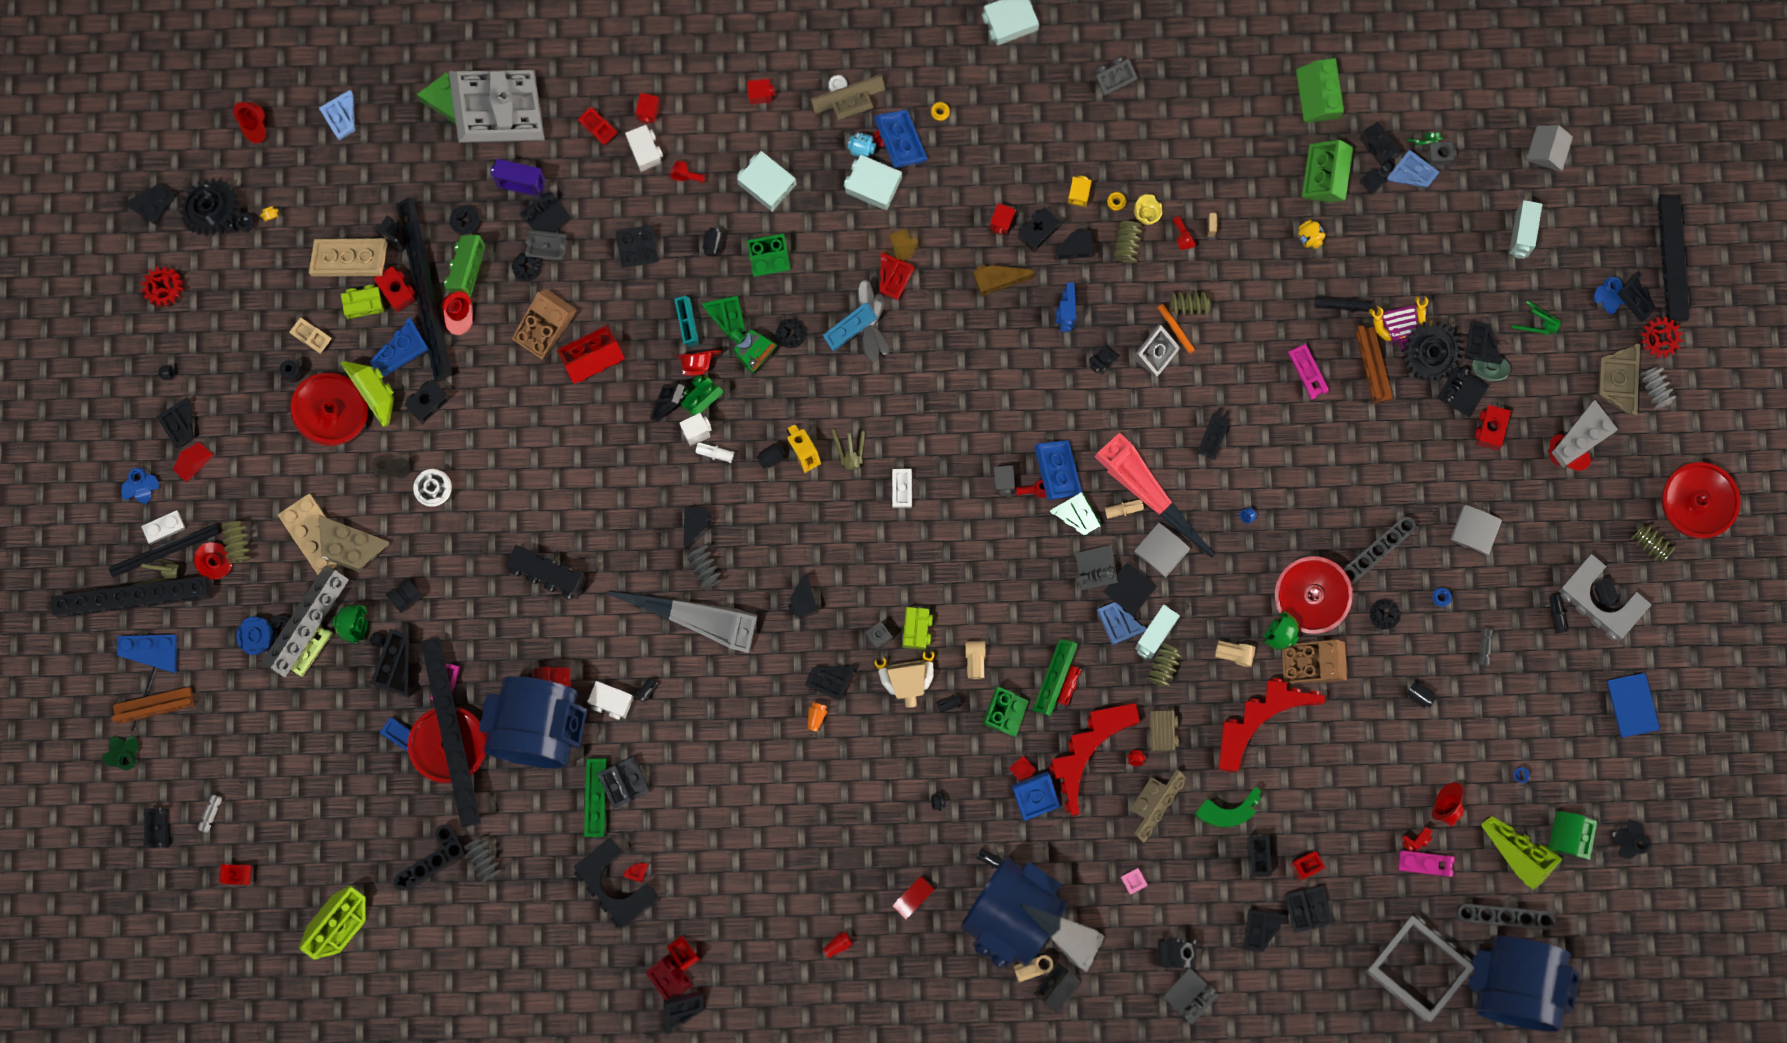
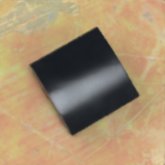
M1127 562L1117 574L1118 583L1108 585L1103 592L1134 616L1158 586Z
M635 756L597 773L613 809L650 792Z
M1325 885L1284 895L1294 933L1334 924Z

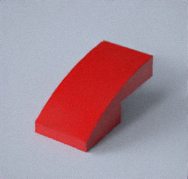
M592 107L578 118L580 124L603 145L607 144L618 133Z
M921 875L893 904V907L907 920L932 894L935 888Z

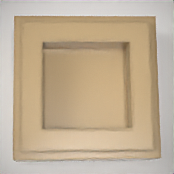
M1209 213L1208 237H1214L1217 232V214Z

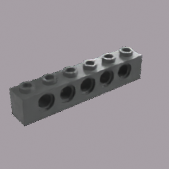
M324 566L261 664L273 672L286 677L349 579L336 570Z

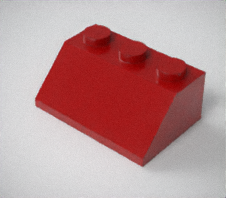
M608 325L557 349L573 384L582 382L593 374L601 373L604 369L617 365L625 359Z

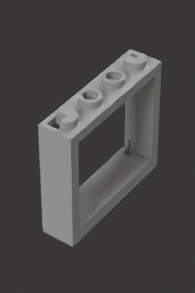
M1410 916L1365 972L1425 1022L1431 1023L1474 967L1471 964L1472 960L1464 954L1462 956L1456 952L1457 948L1448 941L1445 943L1441 940V935L1436 930H1429L1424 926L1426 923L1420 917ZM1412 925L1465 968L1431 1011H1428L1378 969Z

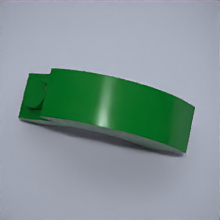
M1255 786L1239 807L1230 810L1222 809L1206 799L1194 816L1204 824L1215 828L1225 829L1239 826L1257 812L1250 806L1253 805L1255 807L1262 798L1259 796L1262 791Z

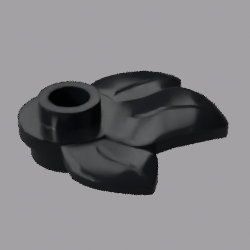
M1628 820L1626 830H1618L1612 833L1614 841L1621 846L1618 855L1628 859L1633 858L1637 854H1645L1651 848L1650 839L1644 835L1643 826L1635 820ZM1638 841L1643 842V848L1638 847Z

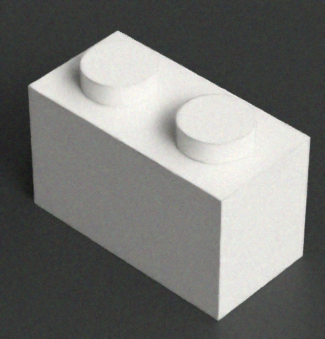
M644 125L625 133L641 172L662 164L660 157L663 155L660 147H655L653 141L656 138L652 129L648 130L647 126Z
M700 413L680 422L682 432L690 447L711 437L709 433L712 431L707 417L702 418Z
M596 681L587 703L591 706V710L599 713L602 710L609 713V717L619 720L620 717L626 718L634 697L631 694Z

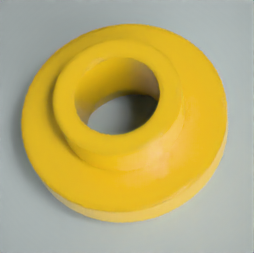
M938 102L932 106L931 115L935 120L943 121L948 118L950 110L947 104ZM943 110L944 113L939 115L937 111Z
M1114 192L1109 195L1107 204L1110 209L1119 211L1125 207L1126 198L1122 193ZM1117 199L1120 201V204L1116 205L1113 201Z
M273 206L263 209V213L260 214L264 222L279 217L278 209H274Z

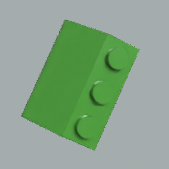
M1336 58L1317 60L1296 69L1303 122L1310 123L1341 119L1344 109Z
M1341 140L1309 145L1302 198L1324 202L1346 200L1353 151L1352 146Z
M479 235L461 236L460 241L456 242V255L454 259H451L449 266L451 272L444 282V287H446L448 293L462 291L471 298L486 247Z

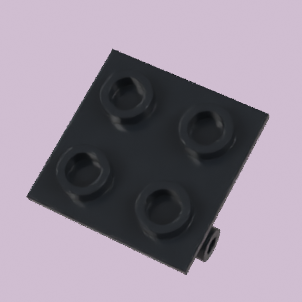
M549 190L519 213L529 226L537 231L555 232L572 219L557 201L555 195Z
M652 225L615 231L622 268L659 262Z
M1455 367L1437 399L1470 418L1487 390L1488 385L1468 374V369Z

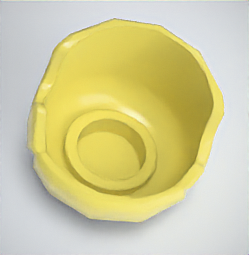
M1144 194L1138 198L1134 206V215L1142 224L1153 225L1159 221L1162 215V205L1155 200L1154 195Z

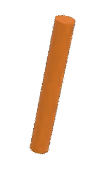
M1161 304L1158 310L1186 351L1191 354L1195 351L1194 347L1165 305Z

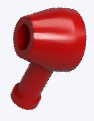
M676 161L670 170L669 176L673 180L686 181L690 179L704 183L705 174L688 172L687 163L684 161Z
M1181 216L1175 217L1172 222L1180 232L1179 237L1176 239L1180 250L1194 248L1196 245L1183 224Z
M1042 479L1037 480L1033 486L1016 487L1017 496L1034 493L1038 498L1047 497L1045 489L1042 490L1039 487L1040 484H1043Z

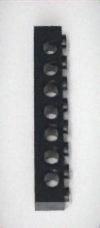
M205 576L51 596L52 615L59 619L212 599L211 581Z

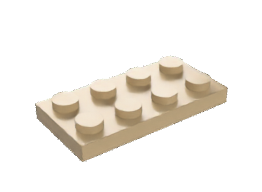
M314 239L309 274L311 277L382 276L388 242L386 239Z
M309 493L279 513L278 517L317 575H319L324 566L334 569L339 564L322 558L318 519L319 516L325 518L326 516Z

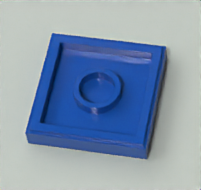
M1048 772L1011 785L1024 821L1060 808Z

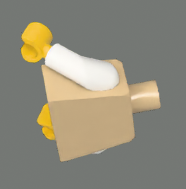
M924 651L922 660L887 665L885 658H883L884 664L881 666L875 660V666L879 670L882 685L890 694L896 695L897 699L904 698L907 708L917 706L916 696L924 695V690L929 688L934 677L932 663L934 653H931V658H926Z

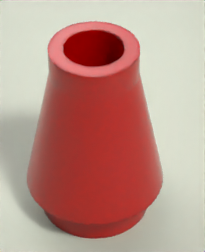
M845 931L839 932L823 948V951L830 958L850 949L853 942Z

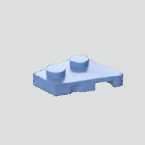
M1409 150L1388 176L1387 180L1428 188L1439 174V171Z
M1116 602L1097 609V613L1112 646L1142 634L1147 630L1146 627L1136 622L1133 616L1123 611L1122 607Z

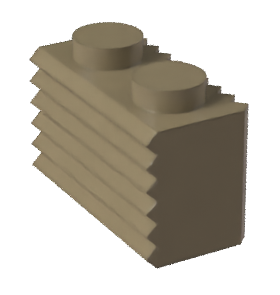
M1150 711V752H1174L1175 747H1178V735L1174 733V728H1178V716H1174V711Z

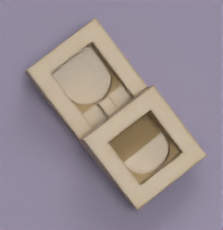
M301 317L289 332L319 354L322 353L332 339Z

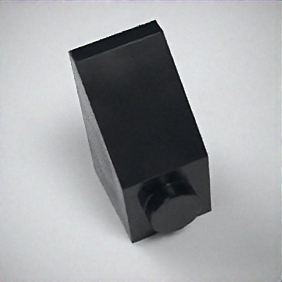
M1077 229L1076 232H1072L1055 251V260L1092 258L1093 243L1091 230Z
M685 507L683 544L685 549H689L708 531L709 525H712V513H709L708 508Z
M804 574L790 597L791 604L788 605L790 615H795L796 620L818 614L807 574Z

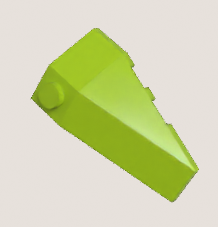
M1493 816L1481 825L1517 876L1532 889L1537 888L1562 861L1558 855L1548 850V847L1540 844L1538 846L1529 841V836L1525 834L1524 836L1518 835L1514 832L1513 827Z

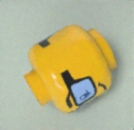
M1309 220L1299 226L1297 235L1305 248L1313 247V249H1316L1323 244L1322 240L1325 238V233L1318 222Z

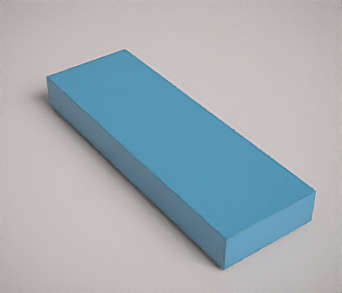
M865 302L826 332L823 337L832 351H836L878 317L869 303Z

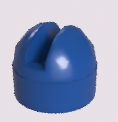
M1251 507L1240 511V518L1245 524L1253 522L1257 517L1256 511L1254 512V509Z
M1520 767L1515 770L1514 778L1519 783H1526L1530 778V773L1526 768ZM1520 771H1524V780H1521Z

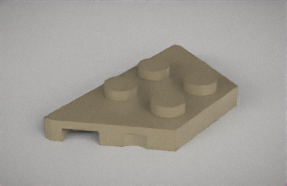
M1635 344L1630 348L1602 357L1599 363L1598 397L1633 417L1637 416L1640 344Z
M319 516L318 522L323 559L359 572L369 561L377 557V554L389 546L390 542Z

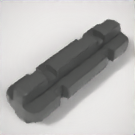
M1483 628L1481 630L1482 639L1479 652L1481 655L1479 657V665L1488 666L1490 664L1489 656L1491 655L1492 639L1490 638L1493 634V630L1490 628Z

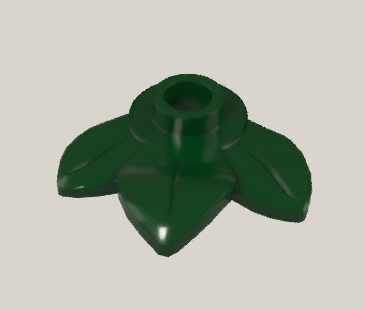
M130 735L124 741L118 737H110V752L102 755L105 764L110 767L118 766L124 771L134 768L136 765L135 755L139 750L137 738L134 735ZM125 758H129L130 762L125 765Z

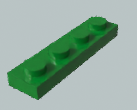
M1059 639L1032 711L1051 716L1078 645L1075 642Z
M586 759L584 837L604 838L606 792L597 773L607 768V759Z

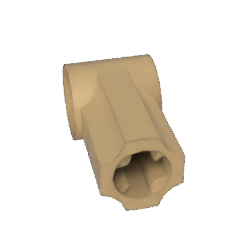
M966 641L968 679H984L985 641Z
M1218 641L1215 658L1233 661L1240 666L1252 667L1256 648L1247 644L1236 645Z
M1043 955L1033 959L1027 967L1022 966V964L1015 965L1014 969L1018 981L1022 982L1050 972L1053 968V961L1049 956ZM1043 958L1050 962V967L1047 970H1042L1039 967V961Z

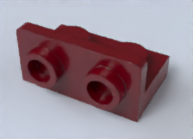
M670 955L658 961L645 972L665 1000L680 996L692 988L688 976L681 971L675 959Z

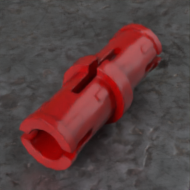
M1070 665L1056 702L1068 706L1073 690H1076V682L1081 669Z

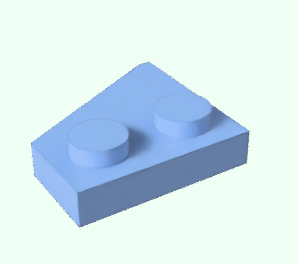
M351 90L319 108L338 140L355 132L354 103Z

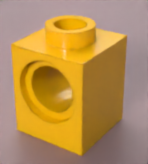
M1084 176L1073 177L1068 204L1086 207L1091 180Z

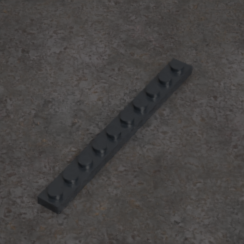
M407 197L397 203L396 206L425 340L429 348L428 354L434 381H442L450 377L452 372L414 198Z
M440 637L423 640L420 643L460 824L462 828L480 824L481 820Z

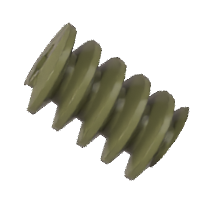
M1132 221L1120 223L1119 236L1116 240L1118 243L1115 246L1116 251L1114 252L1117 260L1124 263L1137 262L1132 256L1138 255V252L1133 249L1139 248V245L1135 242L1141 240L1140 237L1136 236L1142 234V231L1137 229L1142 226L1141 224Z
M1171 292L1170 311L1174 310L1175 316H1178L1179 310L1182 311L1183 316H1185L1187 310H1189L1191 316H1193L1195 310L1198 316L1201 315L1202 310L1208 316L1210 309L1209 293L1206 297L1205 292H1201L1199 297L1198 293L1194 292L1191 297L1190 292H1186L1184 297L1182 292H1179L1176 297L1175 293Z
M228 522L221 526L223 530H226L222 535L226 538L223 543L227 545L224 548V551L228 552L225 555V558L229 560L227 563H241L251 559L250 556H245V553L249 552L250 549L244 548L249 542L243 541V538L248 537V534L242 533V531L247 529V527L241 526L243 522Z
M1651 524L1643 525L1630 540L1638 538L1636 545L1644 544L1642 550L1650 549L1648 556L1655 554L1656 556L1653 561L1656 562L1661 559L1662 563L1674 551L1675 546L1667 547L1669 541L1662 542L1663 535L1656 537L1658 531L1653 530L1650 532Z
M1161 644L1163 649L1158 651L1160 656L1155 658L1158 664H1152V668L1155 671H1149V675L1152 678H1146L1147 681L1161 687L1170 686L1166 680L1173 679L1169 673L1176 672V670L1172 666H1179L1175 659H1182L1183 657L1176 648L1167 644Z

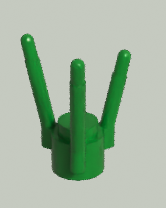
M1527 300L1526 304L1533 308L1531 312L1544 319L1542 323L1544 329L1511 325L1513 329L1542 333L1549 336L1550 332L1553 334L1557 333L1561 320L1556 319V317Z

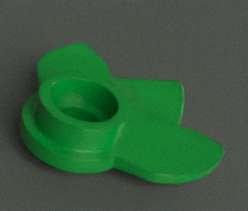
M1440 132L1425 133V138L1407 139V141L1415 142V145L1437 143L1439 140H1443L1444 137H1441Z

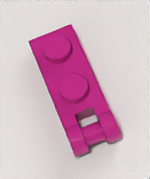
M1304 344L1289 351L1288 355L1309 398L1312 400L1321 393H1328V387L1307 345ZM1317 381L1318 387L1313 388L1312 383Z
M1399 851L1397 871L1453 877L1452 864L1455 863V857ZM1439 862L1445 863L1444 870L1439 869Z

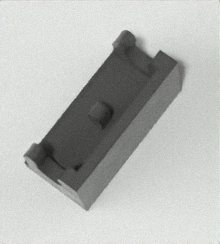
M529 230L526 239L527 248L525 256L563 260L566 252L567 234Z

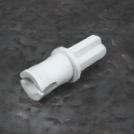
M698 443L696 446L697 454L711 457L712 460L719 459L732 463L734 451L718 448V445L714 447L703 443Z

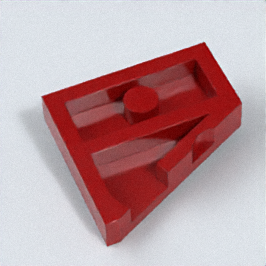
M882 252L880 254V292L898 301L915 268L913 265Z

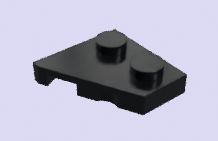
M1638 271L1630 277L1617 292V295L1642 322L1647 319L1655 308L1649 298L1647 288H1642L1639 281L1641 274Z
M188 397L156 416L177 449L194 439L191 400Z
M1248 910L1243 949L1264 952L1286 919V915Z

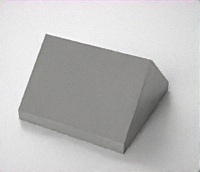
M1559 125L1536 126L1526 161L1562 172L1573 137Z
M1159 324L1136 352L1134 360L1158 377L1179 351L1180 347L1162 325Z

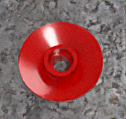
M209 542L197 549L194 555V565L202 576L217 580L225 577L230 572L232 563H227L229 560L225 558V555L228 552L224 551L225 547L223 545ZM208 560L213 561L214 566H211Z

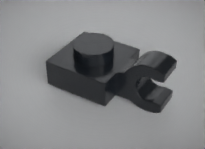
M1387 162L1378 172L1374 168L1371 169L1359 183L1373 195L1386 183L1383 177L1391 171L1392 166Z

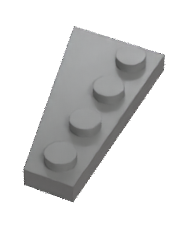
M1593 400L1551 453L1564 468L1611 436L1618 429L1596 400Z

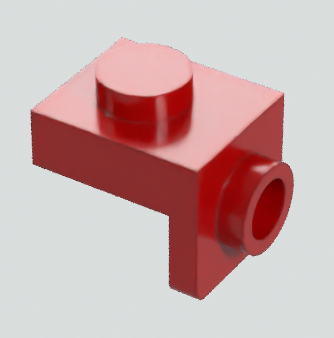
M1427 827L1423 828L1414 841L1404 835L1400 839L1403 842L1402 846L1410 852L1412 850L1416 852L1421 846H1427L1432 839L1430 837L1432 831Z
M220 864V884L250 885V865Z

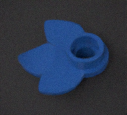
M1609 277L1594 293V302L1602 303L1605 311L1610 315L1616 312L1619 304L1626 305L1617 295V292L1622 288L1621 280L1616 277Z
M133 468L128 474V480L122 485V497L124 500H128L135 496L140 503L147 504L151 498V490L158 489L159 482L156 477L147 474L144 469ZM140 474L141 479L137 481L135 477Z

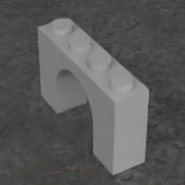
M1591 554L1558 592L1563 600L1575 605V609L1580 614L1587 615L1595 627H1601L1606 632L1605 634L1608 638L1618 642L1624 638L1652 604L1636 592L1619 611L1609 613L1598 609L1591 600L1590 588L1606 566Z

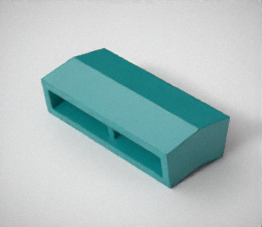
M687 296L676 298L675 304L683 344L687 345L688 348L700 346L691 300ZM682 305H685L687 319L684 318ZM687 325H689V329H690V334H691V339H690V340H689V338H688V333H687V328H686Z

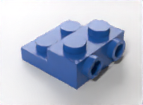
M1074 282L1066 283V289L1062 290V301H1060L1059 308H1056L1055 323L1059 324L1060 332H1070L1071 329H1075L1076 303Z

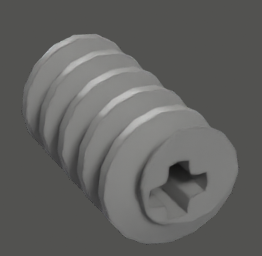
M1656 367L1640 374V376H1645L1642 382L1648 383L1645 389L1651 390L1648 396L1654 397L1651 403L1657 404L1654 410L1670 405L1676 398V396H1669L1673 389H1666L1670 382H1663L1667 375H1660L1664 368Z

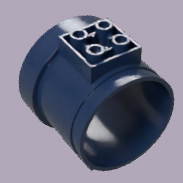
M504 677L500 693H487L486 700L484 701V711L480 720L479 730L487 735L484 752L497 759L526 766L548 769L567 768L571 747L580 748L587 709L575 704L578 692L565 685L529 677Z
M1006 857L972 905L960 929L976 939L972 944L975 947L974 951L983 957L985 955L992 959L991 962L997 967H1007L1013 960H1017L1022 966L1027 967L1040 951L1049 935L1019 904L1022 903L1061 917L1068 902L1056 895L1061 886L1059 881L1030 862H1027L1022 867Z
M1506 936L1494 937L1490 952L1478 950L1472 962L1474 972L1469 977L1470 989L1477 995L1475 1007L1477 1015L1495 1022L1543 1032L1561 1031L1564 1013L1573 1014L1580 974L1574 967L1568 966L1571 954L1568 951L1538 941Z

